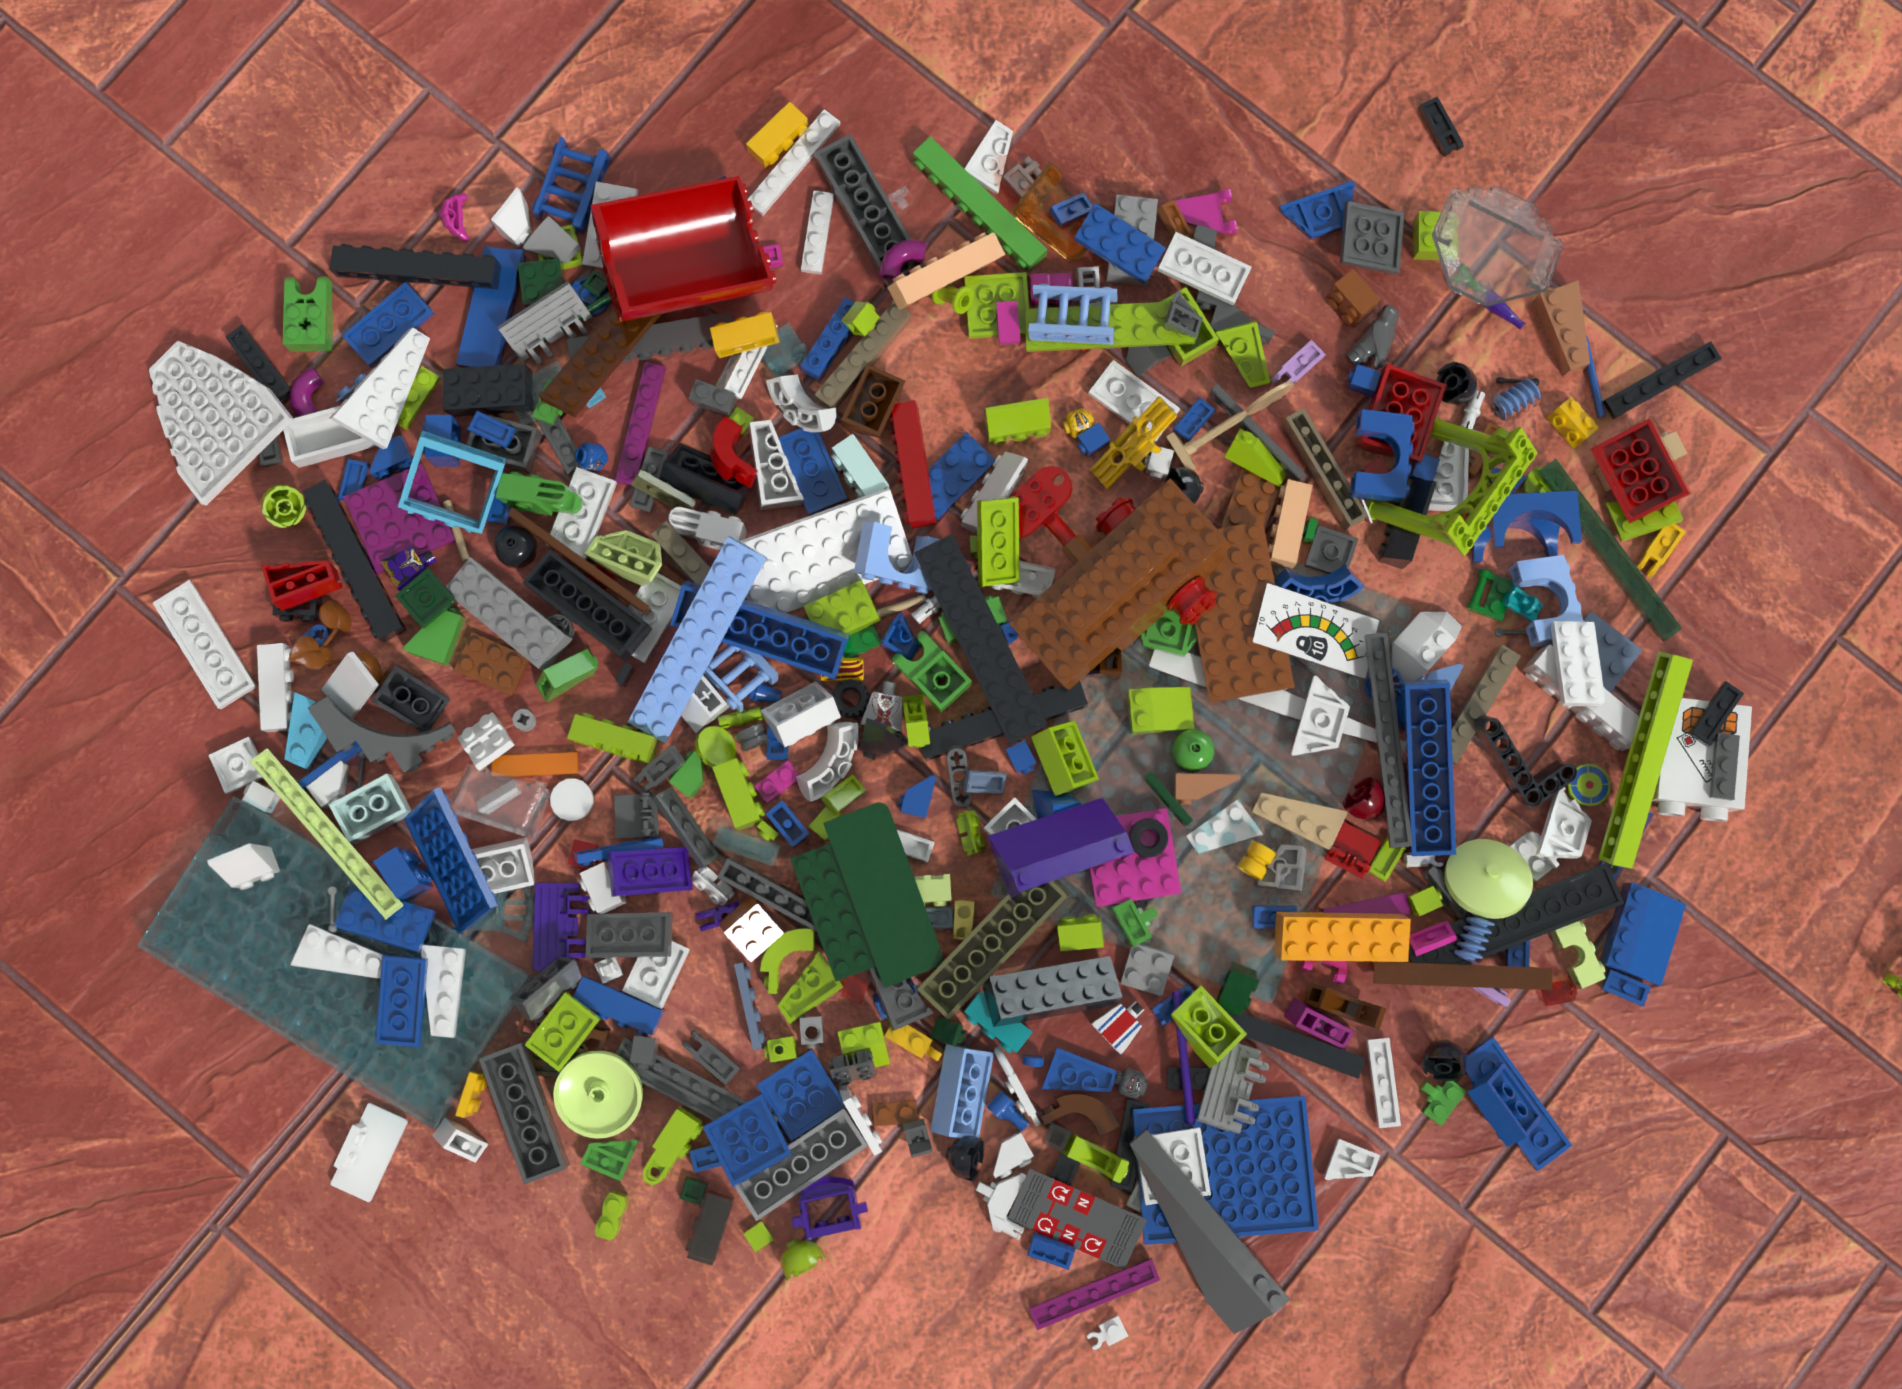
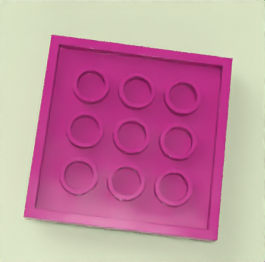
M1167 808L1116 816L1127 832L1128 837L1131 828L1138 821L1146 818L1158 820L1165 826L1168 832V844L1165 850L1155 857H1142L1134 852L1126 859L1118 858L1089 868L1096 907L1124 903L1130 899L1138 901L1181 894ZM1147 829L1141 833L1140 840L1145 846H1153L1157 841V835L1153 830Z

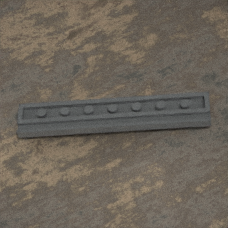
M624 1037L616 1052L617 1055L627 1060L634 1067L641 1083L713 1121L748 1102L659 1054L656 1057V1064L649 1065V1069L635 1067L636 1063L630 1062L633 1041L627 1037ZM773 1114L776 1122H778L779 1117Z

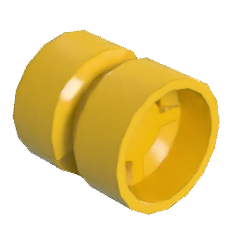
M1252 840L1246 849L1248 856L1241 858L1237 868L1261 881L1267 871L1265 865L1272 863L1276 853Z

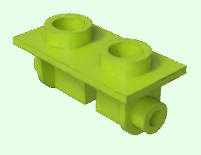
M975 810L957 814L958 818L956 821L959 833L967 832L968 836L961 837L964 852H967V856L985 852V840L980 834V820L978 815L975 814Z

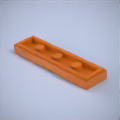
M578 752L501 755L492 761V778L579 774Z

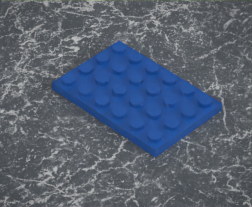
M439 787L433 789L404 818V821L460 934L471 928L497 907L498 904L495 894L487 884L485 873L481 871L477 863V856L471 851L468 845V838L458 824V817L449 805L448 796Z

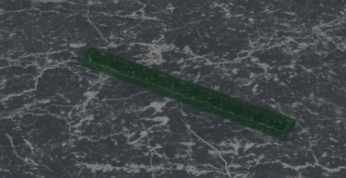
M1554 459L1537 471L1551 492L1577 491L1582 534L1661 640L1666 641L1682 629L1680 624L1558 460Z

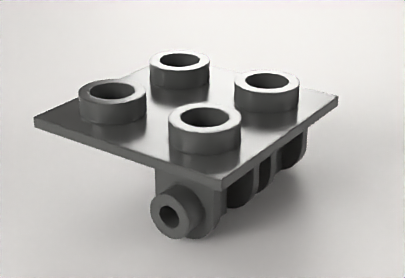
M657 793L614 796L616 839L659 836L658 807L653 801Z
M866 1049L856 1052L858 1064H856L854 1052L851 1053L853 1065H850L847 1054H845L847 1066H845L843 1055L832 1057V1060H828L829 1067L832 1069L830 1073L835 1085H848L853 1080L858 1079L866 1081L878 1075L872 1060V1051H867Z

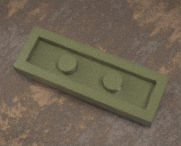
M641 469L630 484L673 509L683 507L692 510L696 503V500L692 499L688 494L678 491L669 483L663 482L655 478L651 473Z

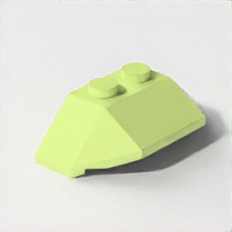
M627 530L611 533L603 537L596 536L584 553L585 556L610 573L642 586L651 583L662 566L660 544Z

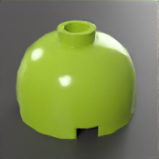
M285 484L274 485L268 488L260 502L261 511L265 519L272 525L281 528L299 523L304 517L306 504L304 503V497L298 490Z
M797 1238L787 1244L788 1249L781 1257V1268L787 1281H789L792 1274H794L795 1278L817 1266L816 1262H818L819 1258L823 1262L826 1256L815 1242L810 1240L799 1241Z

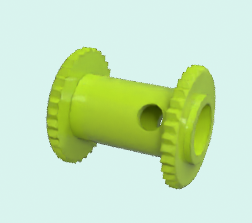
M951 283L933 292L931 297L935 304L942 305L948 302L952 304L956 314H963L970 308L973 302V290L969 286L957 289Z

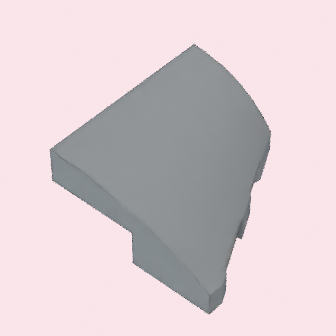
M549 216L538 226L523 246L526 252L538 253L546 258H560L566 264L581 250L579 244Z
M1281 844L1276 852L1275 859L1267 866L1268 870L1263 879L1258 881V886L1302 892L1306 849L1303 846Z

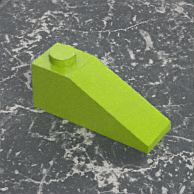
M1242 429L1238 431L1224 457L1278 487L1281 486L1287 474L1260 439Z
M923 695L902 696L909 747L920 748L930 744Z

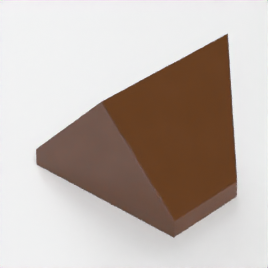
M1117 647L1085 677L1119 679L1122 674L1121 650Z

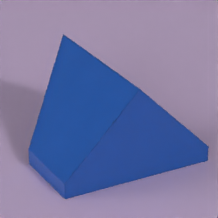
M900 611L890 624L880 643L882 648L893 654H901L904 658L911 661L919 647V643L916 641L902 611Z
M1032 789L1038 819L1082 805L1069 794L1064 793L1055 796L1054 792Z

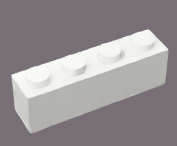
M284 643L257 645L261 730L265 732L289 731L294 700L291 682L294 680V674L290 669V661L288 660L291 648Z

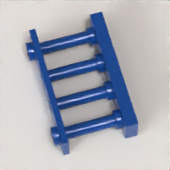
M560 137L558 143L554 144L553 158L538 200L535 199L533 202L532 211L536 219L540 221L544 213L569 220L576 232L584 234L591 214L596 182H603L610 157L608 152L599 149L598 154L594 156L568 149L565 138ZM564 156L591 164L593 167L591 174L585 175L560 167ZM557 175L585 183L584 193L578 194L554 186ZM550 194L578 202L577 212L572 213L547 205Z

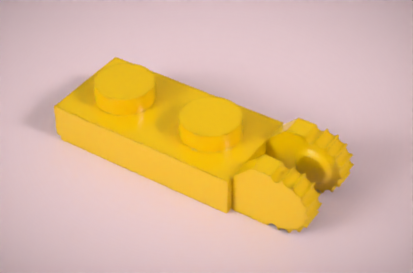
M1676 524L1660 529L1635 568L1641 570L1646 565V562L1651 559L1655 563L1646 574L1647 577L1651 578L1668 559L1686 531Z

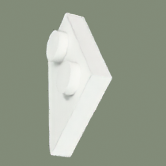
M1337 1138L1323 1178L1332 1180L1373 1176L1380 1155Z

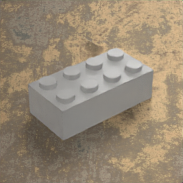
M1117 195L1113 214L1154 240L1158 199ZM1108 262L1106 282L1147 287L1150 276L1146 283L1142 284Z

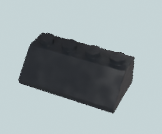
M679 443L663 462L659 480L669 483L673 488L688 494L690 497L699 499L708 505H713L734 515L743 506L751 487L748 488L744 484L739 483L734 477L726 481L714 468L710 455L682 443Z
M1407 479V484H1409L1408 496L1400 503H1394L1393 505L1427 515L1437 482ZM1387 523L1384 530L1386 539L1384 543L1380 544L1377 553L1380 555L1378 562L1404 569L1413 560L1420 534Z

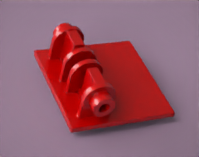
M1343 822L1331 849L1327 852L1324 859L1363 879L1365 873H1368L1371 868L1370 863L1381 841Z

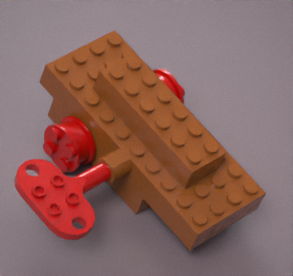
M1055 466L1043 467L1009 496L1019 498V538L1027 537L1039 527L1045 526L1063 545V552L1074 563V566L1009 623L1058 681L1068 690L1076 685L1117 647L1121 651L1125 650L1168 610L1174 611L1179 616L1181 625L1188 623L1193 625L1200 619V615L1205 610H1211L1217 603L1215 601L1217 592L1210 590L1205 585L1204 578L1218 567L1215 560L1231 545L1171 479L1163 484L1137 509L1133 506L1131 498L1123 499L1119 497L1107 511L1100 513L1096 518V530L1100 533L1103 532L1106 537L1094 548L1082 535H1076L1058 515L1059 509L1069 500L1073 490L1070 477L1061 468ZM1059 475L1064 476V482L1061 485H1054L1055 477Z

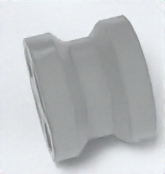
M519 709L513 715V724L520 731H531L536 725V717L527 709Z

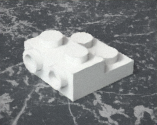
M493 712L489 715H483L478 723L472 727L465 728L462 734L457 737L479 771L514 746L502 722Z

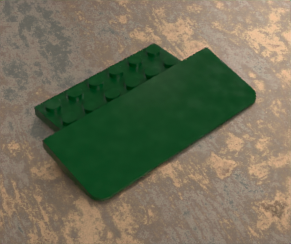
M877 802L824 822L823 824L830 843L793 856L790 860L835 981L877 967L882 984L886 988L939 966L943 960V954L888 806Z

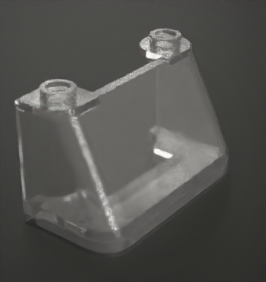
M472 763V765L467 764L449 801V805L456 815L535 839L551 790L546 789L547 784L535 780L531 784L484 768L479 771Z

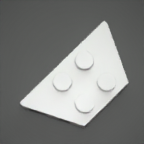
M1317 676L1312 677L1290 753L1293 756L1339 747L1350 706Z
M1565 787L1553 795L1535 854L1537 857L1577 859L1582 856L1592 820L1581 810L1580 805L1575 799L1571 801L1565 794Z

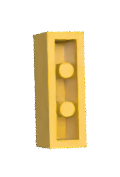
M789 102L746 143L748 152L764 168L769 164H774L778 160L779 155L784 150L790 149L793 141L798 136L801 137L808 129L807 117Z
M760 312L750 318L740 317L734 322H721L716 324L715 327L710 328L715 352L719 358L780 343L775 319L771 312Z

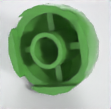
M1197 729L1186 730L1180 733L1171 747V754L1175 764L1187 772H1199L1205 769L1212 762L1215 753L1211 738L1205 732Z

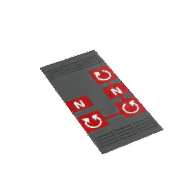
M1029 1169L1008 1216L1010 1221L1054 1240L1074 1246L1077 1250L1121 1269H1125L1147 1222V1219L1032 1169Z

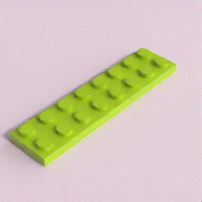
M1187 301L1194 309V301ZM1171 302L1110 305L1108 326L1114 328V345L1030 340L1028 332L1029 323L1037 322L1038 308L1025 309L1027 352L1195 344V338L1165 330V320ZM1102 305L1089 306L1088 326H1100ZM1080 306L1068 307L1067 325L1077 326L1079 324ZM1059 307L1046 308V324L1056 325L1058 323Z

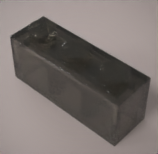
M711 1190L707 1195L703 1194L699 1204V1208H702L700 1217H695L692 1226L695 1234L693 1238L688 1239L685 1251H688L687 1258L711 1266L715 1263L735 1198Z

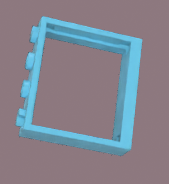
M422 431L398 507L408 511L409 514L418 513L428 520L434 521L437 519L443 521L447 526H458L465 528V531L469 533L472 531L482 534L506 458ZM424 446L495 470L479 520L408 497Z

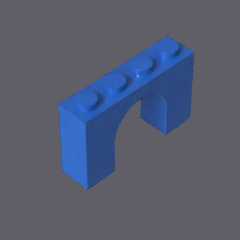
M1362 409L1357 414L1355 435L1376 437L1386 441L1394 452L1395 461L1392 470L1385 474L1355 472L1351 476L1349 497L1400 503L1408 496L1409 484H1407V476L1411 472V464L1408 461L1413 450L1410 438L1415 427L1414 422H1412V415Z

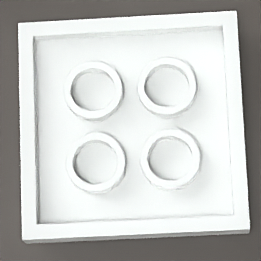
M1200 1127L1152 1134L1202 1195H1211ZM1138 1162L1144 1204H1158Z

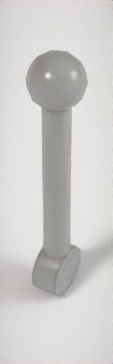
M333 886L328 889L330 894V925L328 930L331 933L337 930L334 924L335 895L338 890Z

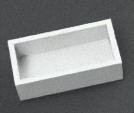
M341 406L294 418L283 430L291 462L299 468L373 448L376 445L329 419Z

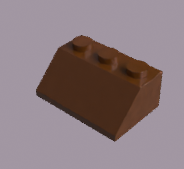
M867 364L841 419L842 427L860 435L880 438L906 380Z

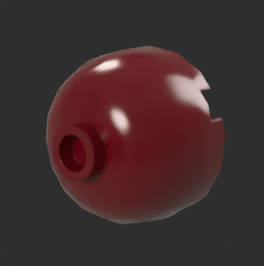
M1367 777L1354 786L1357 789L1351 796L1348 793L1343 801V807L1355 818L1365 820L1378 817L1384 811L1383 787L1375 778Z

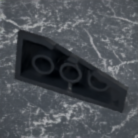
M869 718L866 719L860 751L864 753L863 757L875 760L876 757L882 759L908 746V739L896 733L890 726Z

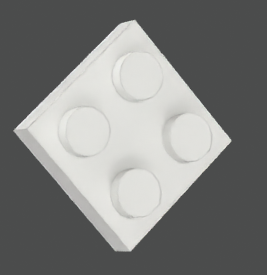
M250 737L209 755L225 794H230L253 781L263 779L249 762L258 755Z

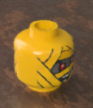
M1084 408L1067 413L1066 421L1063 422L1065 433H1070L1074 439L1095 425L1092 413L1090 411L1087 412Z

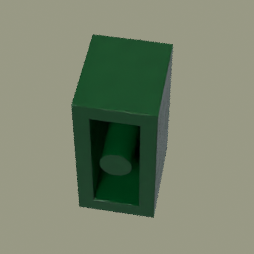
M1232 962L1216 1002L1225 1011L1241 1017L1243 1010L1247 1011L1250 1006L1251 998L1249 996L1251 992H1255L1258 987L1257 971Z

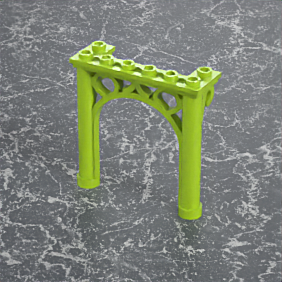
M1436 417L1430 437L1477 451L1482 455V475L1472 493L1458 506L1436 515H1422L1381 500L1367 499L1365 504L1372 520L1377 519L1456 547L1462 556H1466L1494 514L1497 513L1506 497L1509 496L1525 470L1535 459L1538 452L1522 427L1518 426L1512 432L1504 428H1497L1493 435L1442 421L1439 417ZM1489 452L1495 454L1496 456L1490 459L1487 453ZM1500 463H1505L1500 472L1492 474L1494 467ZM1469 512L1470 515L1464 521L1461 515Z

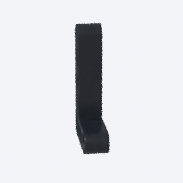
M1481 715L1475 720L1474 727L1519 802L1536 807L1576 779V767L1561 760L1553 762L1535 776H1532L1498 719ZM1490 722V727L1486 730V725ZM1500 739V745L1496 747V743ZM1511 757V761L1507 765V759ZM1521 774V779L1517 782V778ZM1531 792V797L1527 799L1528 794Z

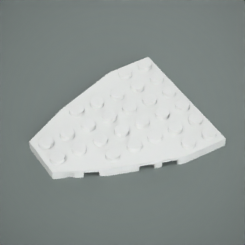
M177 341L149 369L150 378L153 381V393L157 395L159 406H156L165 437L170 440L172 446L170 452L172 456L176 457L178 467H176L177 472L202 505L207 506L294 420L270 388L223 359L180 341Z

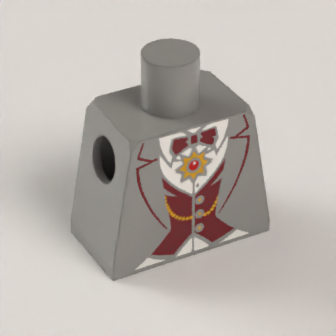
M883 682L882 693L872 692L861 722L862 727H865L866 719L869 718L890 726L896 733H902V697L894 695L895 683Z

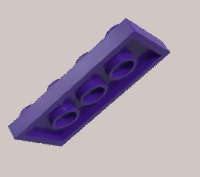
M686 847L607 853L612 897L693 890L689 854Z

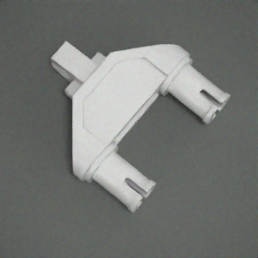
M1019 1173L997 1183L992 1182L990 1186L979 1181L975 1190L985 1195L983 1200L988 1205L993 1231L997 1233L1002 1231L1019 1240L1024 1227L1008 1220L1007 1214L1018 1192H1020L1026 1174Z

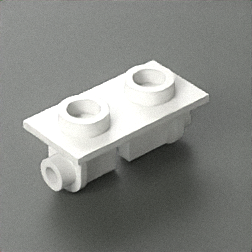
M709 867L699 868L691 878L695 887L701 891L704 890L713 903L720 904L721 906L725 905L728 899L730 900L735 894L732 891L733 888L723 880H720L716 885L714 881L718 876Z

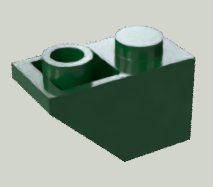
M938 1016L931 1038L956 1047L957 1042L962 1044L966 1031L962 1029V1024Z

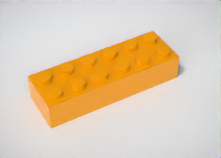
M1276 912L1274 955L1280 960L1408 962L1411 919L1403 914Z

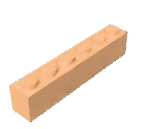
M984 232L974 238L975 242L970 244L968 240L958 246L959 250L954 252L953 249H950L942 254L943 258L938 260L937 257H934L927 261L926 267L921 268L919 265L909 271L910 275L905 277L904 274L893 278L894 283L887 288L898 309L900 310L1004 256L1005 253L995 233L986 235Z

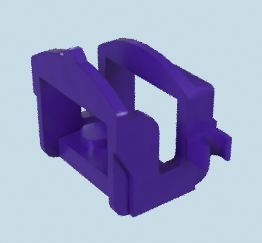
M826 1174L800 1192L799 1207L801 1216L792 1217L793 1228L803 1226L806 1240L854 1229L859 1230L862 1228L860 1214L868 1212L867 1203H858L853 1180L843 1177H829ZM848 1193L853 1218H850L849 1215L836 1218V1222L828 1223V1220L815 1222V1226L812 1227L808 1201Z

